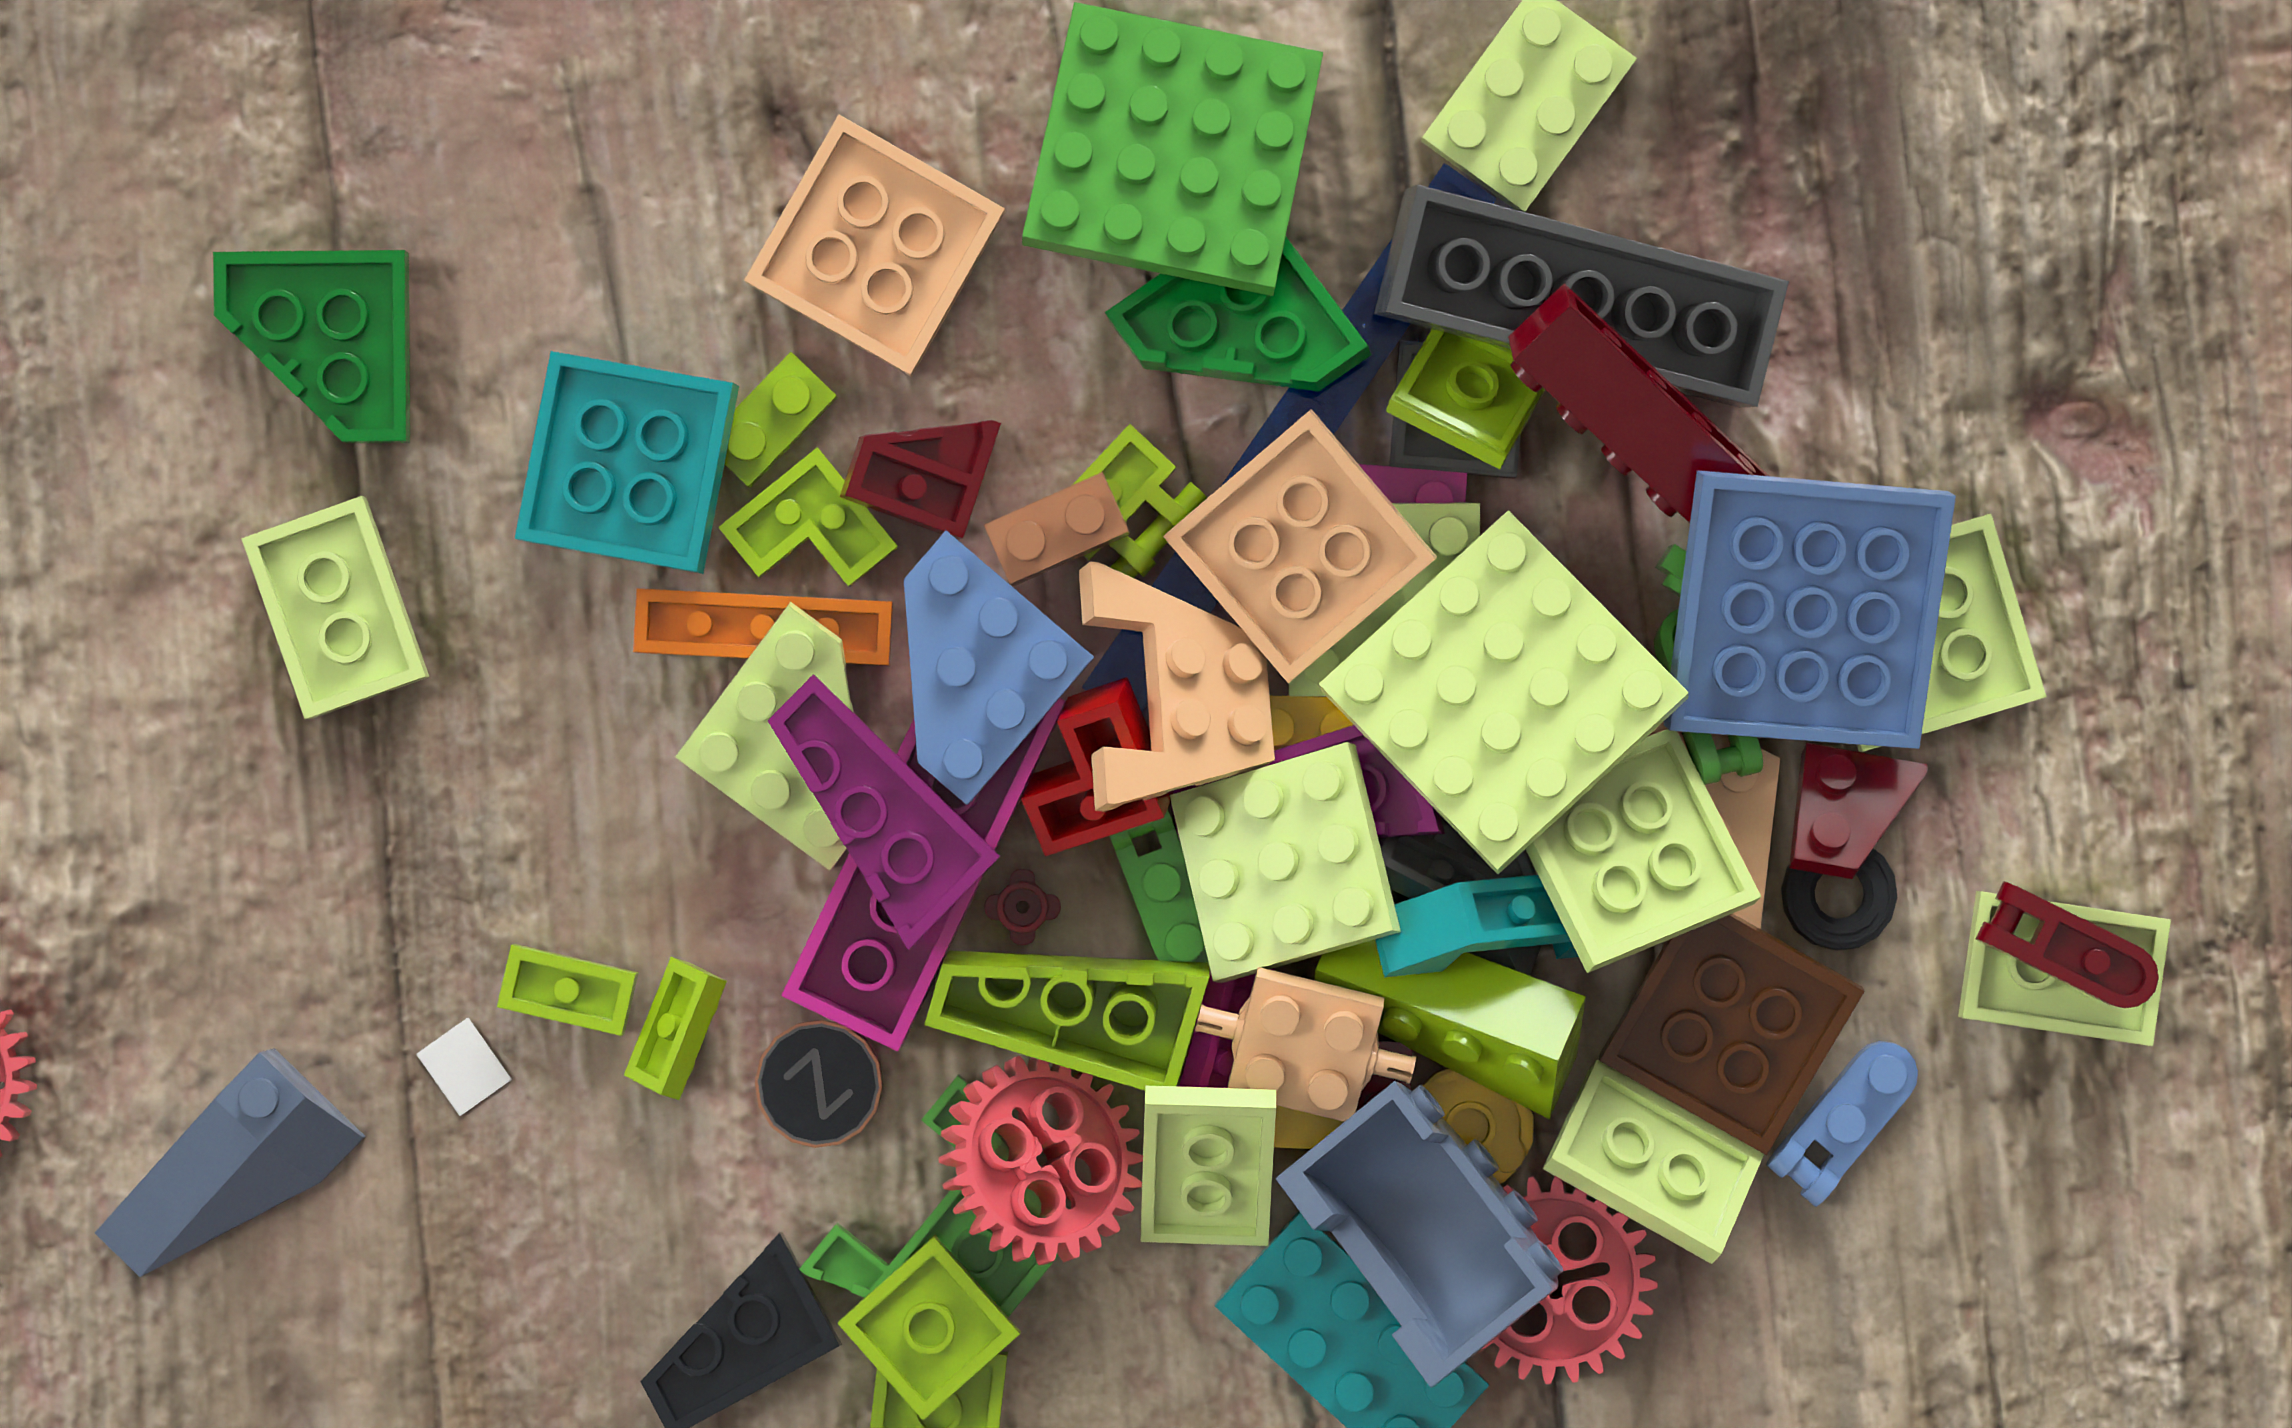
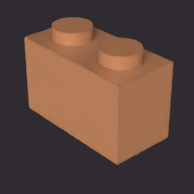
M1103 472L984 524L1006 577L1012 586L1019 585L1131 535Z

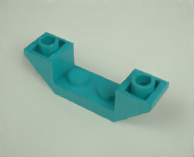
M1538 875L1458 882L1395 904L1401 932L1375 939L1384 977L1440 972L1445 970L1461 954L1476 951L1553 944L1556 959L1579 957Z

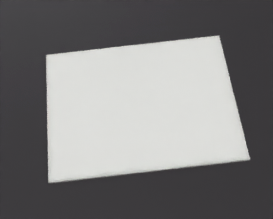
M469 1018L463 1020L416 1054L459 1116L512 1080Z

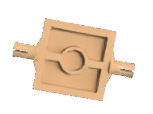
M1261 967L1257 968L1251 995L1241 1007L1239 1014L1206 1007L1201 1004L1195 1032L1199 1031L1233 1040L1234 1062L1227 1088L1276 1090V1105L1344 1122L1355 1114L1361 1091L1370 1081L1372 1074L1410 1084L1416 1062V1056L1411 1057L1379 1049L1377 1030L1384 1008V997Z

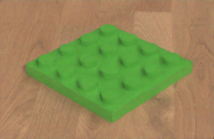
M1074 2L1022 234V245L1273 296L1323 52Z

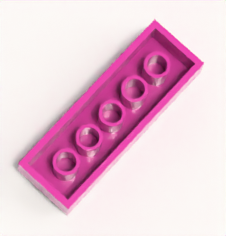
M1060 698L969 805H966L918 764L914 719L896 755L996 851L1057 725V720L1066 701ZM849 853L781 996L898 1052L906 1041L985 873L908 950L897 933V929L881 903L878 902L865 877Z

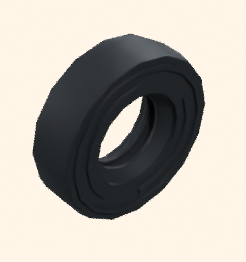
M1873 848L1864 864L1856 873L1863 886L1864 895L1862 903L1855 913L1845 918L1830 917L1819 908L1815 898V889L1818 880L1823 874L1791 869L1789 865L1787 866L1781 886L1783 910L1793 929L1811 944L1835 951L1860 948L1877 938L1892 920L1898 899L1895 875L1885 857Z

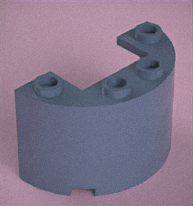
M1394 1081L1275 1179L1313 1230L1331 1231L1402 1326L1392 1336L1432 1388L1555 1291L1558 1287L1557 1276L1563 1272V1268L1555 1255L1537 1238L1530 1227L1538 1221V1218L1527 1201L1515 1190L1507 1194L1493 1176L1499 1170V1167L1488 1150L1476 1139L1466 1144L1442 1118L1445 1115L1443 1109L1425 1087L1419 1085L1412 1091L1401 1083Z

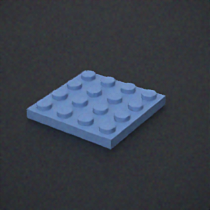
M1697 471L1670 674L1689 692V697L1664 721V726L1670 731L1919 749L1956 496L1949 491Z

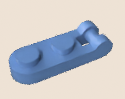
M1878 1041L1867 1044L1857 1052L1768 1159L1766 1166L1780 1178L1788 1175L1802 1187L1800 1194L1815 1207L1820 1205L1835 1189L1840 1178L1913 1092L1918 1076L1914 1058L1906 1049L1892 1042ZM1814 1140L1830 1153L1819 1168L1804 1156L1806 1149Z

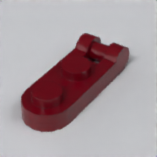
M2003 881L1995 898L2000 904L1991 922H1983L1975 938L1977 941L2009 955L2095 999L2120 1008L2138 1007L2148 1001L2156 991L2159 980L2155 961L2141 947ZM2023 914H2027L2040 921L2030 943L2013 935Z

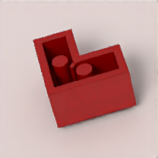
M1128 677L1069 696L1057 723L1072 761L1033 773L1021 798L1045 856L1165 817L1170 804V795L1174 793V790L1162 796L1144 801L1143 799L1132 801L1108 811H1095L1091 754L1102 747L1151 751L1150 731Z

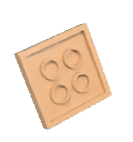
M838 114L744 281L912 377L1006 210L1004 207Z
M1312 409L1163 536L1287 683L1291 682L1437 558Z

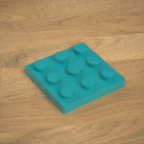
M550 351L514 539L704 574L739 385L727 381Z

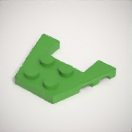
M958 1074L921 1121L938 1135H941L942 1130L952 1125H961L949 1112V1109L960 1101L970 1102L963 1091L968 1082ZM994 1132L991 1137L993 1151L1000 1159L1007 1161L1009 1148L1002 1136ZM947 1141L949 1144H951V1145L955 1148V1146H956L955 1144H953V1143ZM1026 1188L1024 1193L1026 1208L1032 1215L1039 1218L1041 1213L1040 1199L1034 1191ZM950 1190L891 1263H886L837 1222L799 1270L806 1276L820 1281H827L865 1298L936 1235L1009 1317L1053 1262L1038 1265L1034 1250L1029 1258L1015 1262L1012 1257V1242L1003 1249L995 1252L990 1251L989 1246L993 1232L987 1229L972 1236L969 1230L976 1215L972 1210L955 1215L953 1209L964 1196L961 1190Z

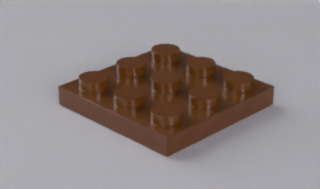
M1730 914L1665 942L1600 1052L1599 1061L1767 1155L1865 991L1862 986L1742 918Z

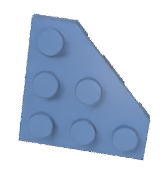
M945 530L904 578L918 764L966 805H969L1089 665L1094 656Z

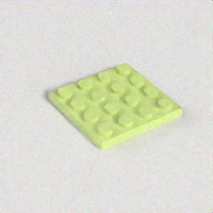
M1509 510L1319 683L1320 690L1497 874L1506 868L1689 697V692Z

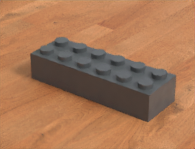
M1415 185L1405 189L1374 314L1511 349L1508 336L1565 283L1681 393L1738 408L1758 407L1789 281L1422 185Z

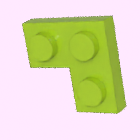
M818 447L718 527L759 578L763 577L810 539L847 586L851 587L899 548L867 507L840 497L845 480Z

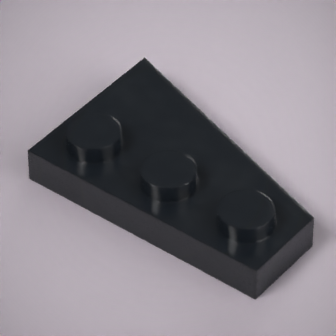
M783 1232L777 1234L752 1264L723 1292V1295L640 1381L664 1428H690L842 1345L806 1275L799 1270L801 1266Z

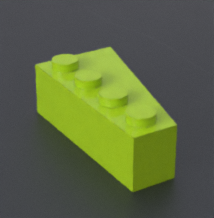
M1375 939L1322 954L1315 969V981L1384 997V1008L1377 1030L1378 1033L1396 1042H1400L1413 1051L1548 1119L1551 1118L1577 1058L1586 996L1470 953L1461 954L1445 970L1440 972L1384 977Z
M949 950L942 963L924 1025L1144 1091L1145 1086H1177L1210 976L1209 963Z

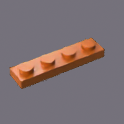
M637 588L633 652L748 659L788 604L792 602L842 639L846 664L890 666L893 602Z

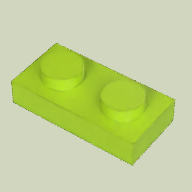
M790 352L735 408L725 465L751 488L838 398L837 395L798 357Z
M512 944L497 1007L622 1036L625 1034L638 972Z
M670 957L624 1076L660 1095L680 1100L687 1080L693 1071L695 1060L711 1020L717 1011L719 1000L727 981L694 964Z

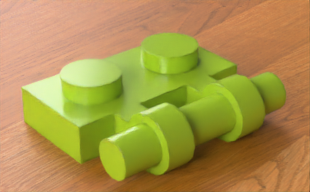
M1131 424L1118 435L1072 485L1103 472L1125 522L1145 502L1159 514L1135 541L1126 536L1108 544L1120 556L1110 568L1135 578L1138 574L1145 577L1157 564L1153 558L1168 543L1163 536L1208 497L1192 482H1189L1172 499L1160 486L1176 470V466ZM1102 548L1084 555V557L1090 561Z

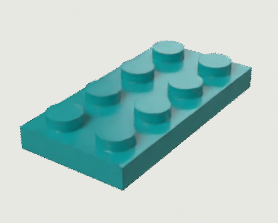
M1300 1211L1293 1216L1268 1246L1261 1251L1214 1303V1306L1346 1428H1451L1489 1386V1383L1465 1362L1435 1387L1431 1388L1392 1336L1394 1332L1402 1327L1347 1252L1324 1231L1313 1230Z

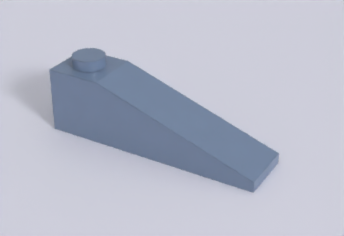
M275 1048L259 1052L207 1106L95 1231V1234L139 1277H142L321 1183L366 1136Z

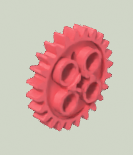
M1017 1056L1005 1062L1004 1071L998 1065H995L982 1072L984 1083L976 1080L963 1088L970 1102L960 1101L949 1109V1112L961 1125H952L942 1130L940 1135L945 1140L956 1145L954 1151L938 1157L939 1163L955 1167L957 1176L942 1184L943 1189L961 1190L964 1196L954 1207V1214H962L972 1210L976 1218L971 1224L969 1233L973 1236L987 1229L991 1230L993 1233L989 1250L992 1252L1003 1249L1012 1242V1257L1015 1262L1029 1258L1034 1250L1038 1265H1045L1055 1261L1056 1254L1064 1263L1078 1258L1080 1248L1086 1253L1102 1246L1100 1235L1108 1237L1121 1230L1113 1215L1123 1216L1133 1212L1135 1208L1122 1193L1131 1192L1142 1187V1182L1127 1173L1128 1167L1143 1161V1155L1127 1151L1126 1142L1140 1134L1139 1129H1122L1119 1120L1129 1111L1128 1105H1120L1111 1109L1106 1103L1114 1088L1111 1083L1094 1090L1090 1087L1093 1075L1078 1072L1072 1077L1070 1068L1053 1064L1050 1068L1049 1062L1033 1057L1029 1059L1027 1066L1021 1056ZM1044 1102L1052 1105L1058 1113L1059 1127L1057 1130L1050 1127L1044 1120L1042 1114ZM1013 1109H1016L1019 1112L1018 1119L1013 1118ZM994 1132L1001 1135L1007 1142L1009 1147L1007 1161L1000 1159L993 1151L991 1137ZM1043 1151L1048 1161L1040 1166L1036 1157ZM1077 1157L1084 1160L1090 1168L1091 1182L1089 1186L1082 1183L1077 1177L1075 1171ZM1026 1188L1034 1191L1040 1199L1041 1213L1039 1218L1032 1215L1026 1208L1024 1202ZM1066 1199L1071 1201V1209L1065 1207Z
M1530 1176L1527 1181V1195L1523 1196V1198L1538 1218V1221L1530 1227L1537 1238L1555 1255L1563 1271L1601 1262L1607 1263L1610 1266V1270L1604 1275L1567 1281L1563 1283L1562 1295L1551 1296L1550 1294L1543 1299L1540 1304L1547 1313V1324L1540 1332L1524 1334L1519 1332L1512 1324L1482 1349L1492 1343L1500 1348L1494 1365L1497 1368L1506 1364L1512 1356L1519 1359L1518 1374L1520 1379L1524 1380L1534 1364L1542 1366L1545 1384H1551L1556 1367L1564 1366L1569 1378L1575 1383L1579 1379V1363L1587 1361L1596 1373L1601 1374L1604 1372L1603 1361L1600 1355L1602 1352L1607 1350L1622 1360L1626 1354L1618 1338L1622 1334L1635 1339L1642 1337L1643 1333L1631 1319L1633 1314H1653L1654 1308L1638 1298L1639 1292L1658 1288V1281L1640 1276V1269L1655 1262L1656 1258L1655 1254L1636 1253L1634 1246L1645 1238L1647 1232L1645 1229H1639L1627 1233L1623 1225L1629 1217L1620 1212L1612 1215L1606 1210L1608 1205L1597 1199L1594 1202L1587 1199V1194L1578 1188H1575L1573 1194L1565 1192L1563 1180L1554 1176L1550 1191L1542 1192L1536 1178ZM1509 1184L1503 1187L1507 1194L1514 1190ZM1583 1223L1594 1231L1596 1247L1589 1256L1585 1258H1572L1562 1250L1559 1244V1236L1561 1230L1566 1225ZM1596 1286L1608 1295L1610 1310L1603 1319L1586 1321L1576 1314L1573 1307V1298L1581 1288Z

